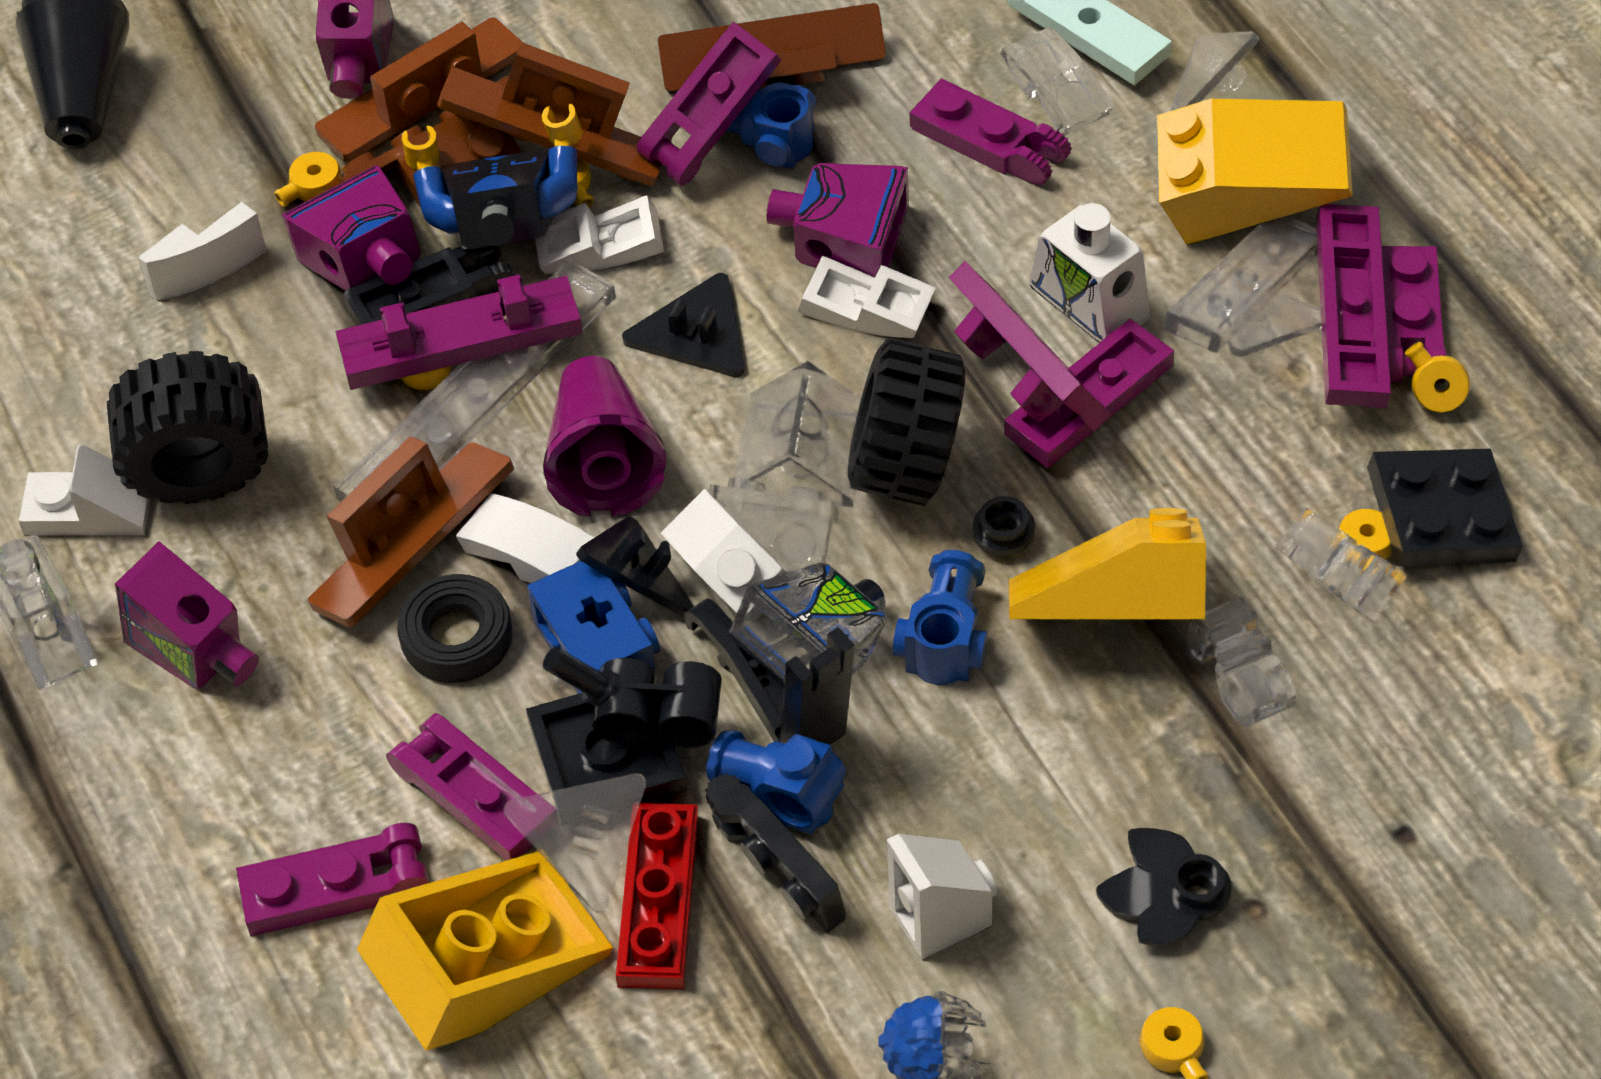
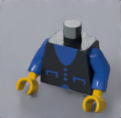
M569 104V117L561 123H556L550 106L543 110L542 121L549 139L554 145L552 148L442 165L441 168L435 166L440 159V153L434 128L427 126L429 141L423 145L411 144L407 130L404 131L402 143L405 160L408 166L417 170L413 174L422 214L428 224L448 234L457 233L462 249L468 250L488 246H502L507 243L538 239L545 236L553 218L570 207L577 196V149L572 146L582 138L583 129L575 107Z

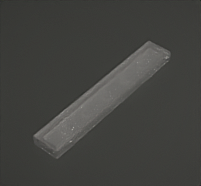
M568 259L549 279L568 276L581 317L582 330H584L616 299L614 284ZM577 336L461 363L334 485L337 499L339 501L345 499L410 436L428 444L440 471Z

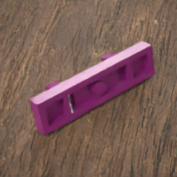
M1325 204L1319 206L1316 216L1325 405H1361L1372 408H1387L1391 387L1379 207Z
M966 261L948 277L974 305L954 330L960 340L982 360L1005 342H1008L1031 367L1010 394L1032 418L1040 423L1060 406L1066 404L1095 432L1112 415L1009 303Z
M520 275L497 280L499 292L408 314L405 312L403 303L380 308L382 320L335 331L350 390L583 334L581 317L568 276L524 286ZM505 315H506V318H507V325H506V322H505V319H504V316H505Z

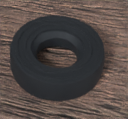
M444 575L425 582L407 597L398 617V637L402 652L407 661L420 674L440 682H465L483 676L501 662L511 643L512 621L505 599L492 584L471 575ZM450 612H467L479 621L477 633L469 641L462 644L445 645L435 640L431 635V628L434 622L442 615Z

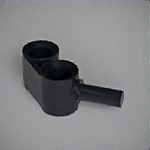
M558 647L549 650L544 658L543 668L545 671L588 695L589 703L595 706L593 730L604 740L618 744H635L638 742L667 743L685 748L702 747L715 740L722 678L720 673L712 666L694 661L678 662L665 670L663 684H656L657 674L655 669L648 663L638 659L615 658L606 661L600 667V671Z

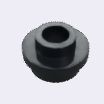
M1008 496L995 497L987 501L975 515L973 520V536L978 546L984 551L997 556H1012L1024 551L1032 543L1035 536V521L1030 511L1018 499ZM1005 528L1010 531H998V529Z

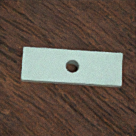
M1008 0L1009 6L1134 86L1171 55L1172 41L1108 0Z

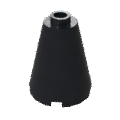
M23 0L22 10L20 12L17 11L16 28L45 134L64 148L79 149L86 147L102 134L130 28L129 12L121 0Z

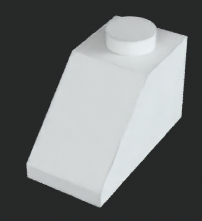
M706 489L661 532L689 566L738 615L749 622L768 604L751 589V586H754L770 602L771 599L757 585L763 584L764 587L778 586L788 583L793 578ZM780 590L772 591L771 593L776 596Z
M897 834L887 839L890 910L921 960L992 926V898L997 896L995 881L985 863L980 859L973 862L960 841Z

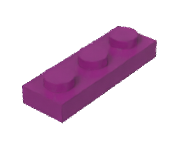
M1130 318L1071 365L1069 369L1111 412L1112 415L1109 417L1111 418L1174 366L1175 351ZM1066 404L1060 406L1040 423L1032 418L1022 407H1019L1004 420V435L1048 469L1094 432Z

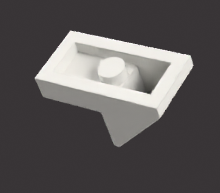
M78 445L73 472H28L19 524L24 536H145L151 498L147 499L137 495L136 489H127L121 483L120 476L115 475L111 458L88 446Z

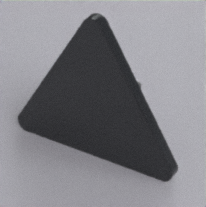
M725 273L715 274L625 330L622 334L623 344L626 347L731 377H740L744 374V362L729 277Z
M627 516L591 539L576 552V556L583 563L684 617L686 611L694 607L668 568L671 560L669 542L662 541L656 550L643 527L630 516Z

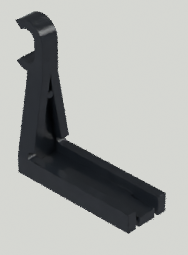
M706 598L684 613L688 629L694 631L700 627L713 641L719 653L716 657L721 667L728 665L773 741L786 744L790 737L798 734L831 745L846 734L855 645L839 627L828 633L826 650L810 661L809 669L797 656H794L785 663L784 672L740 632L735 623L712 599ZM735 632L742 640H744L755 651H757L764 659H766L785 677L783 678L780 674H778L772 667H770L764 660H762L754 651H752L733 633ZM767 683L769 685L767 687H764L761 684Z

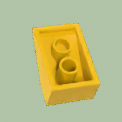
M1211 98L1157 115L1159 203L1186 245L1353 196L1347 108L1343 101Z
M1180 508L1149 510V518H1133L1008 579L1009 619H1205L1206 541L1199 518H1187L1188 511Z
M541 850L380 897L357 951L425 1051L484 1032L607 958L613 946L550 859Z

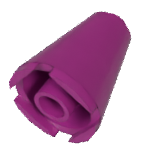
M599 356L582 357L570 363L563 371L560 379L543 462L547 490L560 506L580 516L591 517L590 510H610L611 517L626 515L646 505L661 489L665 479L666 450L660 436L616 365L610 360Z

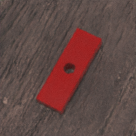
M632 803L616 966L618 988L685 990L699 826L698 805ZM657 889H662V891L652 892Z

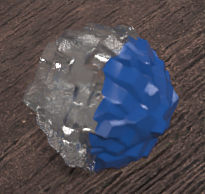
M937 991L930 996L917 997L912 1002L903 1003L901 1007L896 1008L891 1018L886 1021L884 1032L878 1037V1046L884 1053L883 1060L887 1064L889 1072L895 1075L897 1079H980L981 1075L985 1074L990 1065L988 1062L968 1060L973 1051V1038L970 1033H966L967 1025L986 1027L984 1019L981 1018V1012L976 1010L967 1000L951 996L944 991Z

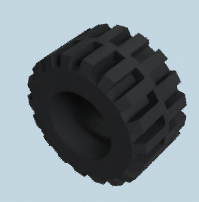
M887 338L879 347L866 379L851 440L847 468L851 489L920 506H925L936 494L948 464L963 402L965 368L961 355L892 338Z
M189 351L188 354L177 355L176 352L163 354V358L157 360L149 358L138 363V369L125 371L119 376L120 383L112 385L109 391V400L106 402L113 469L115 475L120 476L121 483L127 489H136L137 495L147 499L156 497L159 498V502L171 504L175 501H185V504L198 503V500L204 499L214 500L224 497L226 492H236L245 487V480L255 479L261 473V465L266 464L268 459V440L261 390L255 375L248 374L247 367L240 362L229 363L227 356L220 354L207 356L204 355L203 351Z

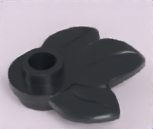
M1135 828L1128 831V844L1135 866L1110 877L1096 888L1098 899L1114 915L1127 920H1138L1137 937L1140 944L1164 946L1174 944L1186 938L1198 920L1209 919L1221 913L1230 901L1232 885L1227 871L1221 864L1208 855L1195 854L1183 836L1156 828ZM1193 886H1200L1205 888L1208 893L1193 894L1186 890Z

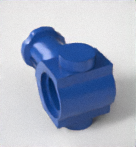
M780 82L767 85L755 93L726 132L741 135L742 143L755 147L756 155L766 164L794 169L796 163L806 158L813 148V131L815 129L813 110L817 103L816 98L809 89L799 85H789Z
M945 550L931 558L928 569L930 577L933 579L930 592L923 595L912 605L909 619L898 618L893 639V656L905 657L906 672L917 674L925 682L934 685H947L958 680L968 682L971 668H983L988 641L987 631L976 630L979 612L972 603L975 589L981 586L986 573L984 564L969 553L959 550ZM952 569H957L956 577L952 576ZM941 642L947 643V644H944V645H936V644H934V643H941Z
M731 729L729 731H722L712 744L706 765V773L710 782L713 780L712 777L716 778L719 774L726 775L728 773L730 776L734 774L736 779L740 778L741 783L745 784L757 798L761 799L783 825L812 835L816 828L823 826L831 819L833 815L832 804L844 787L843 779L846 777V768L829 744L796 734L790 737L786 744L774 741L763 747L746 741L742 732Z

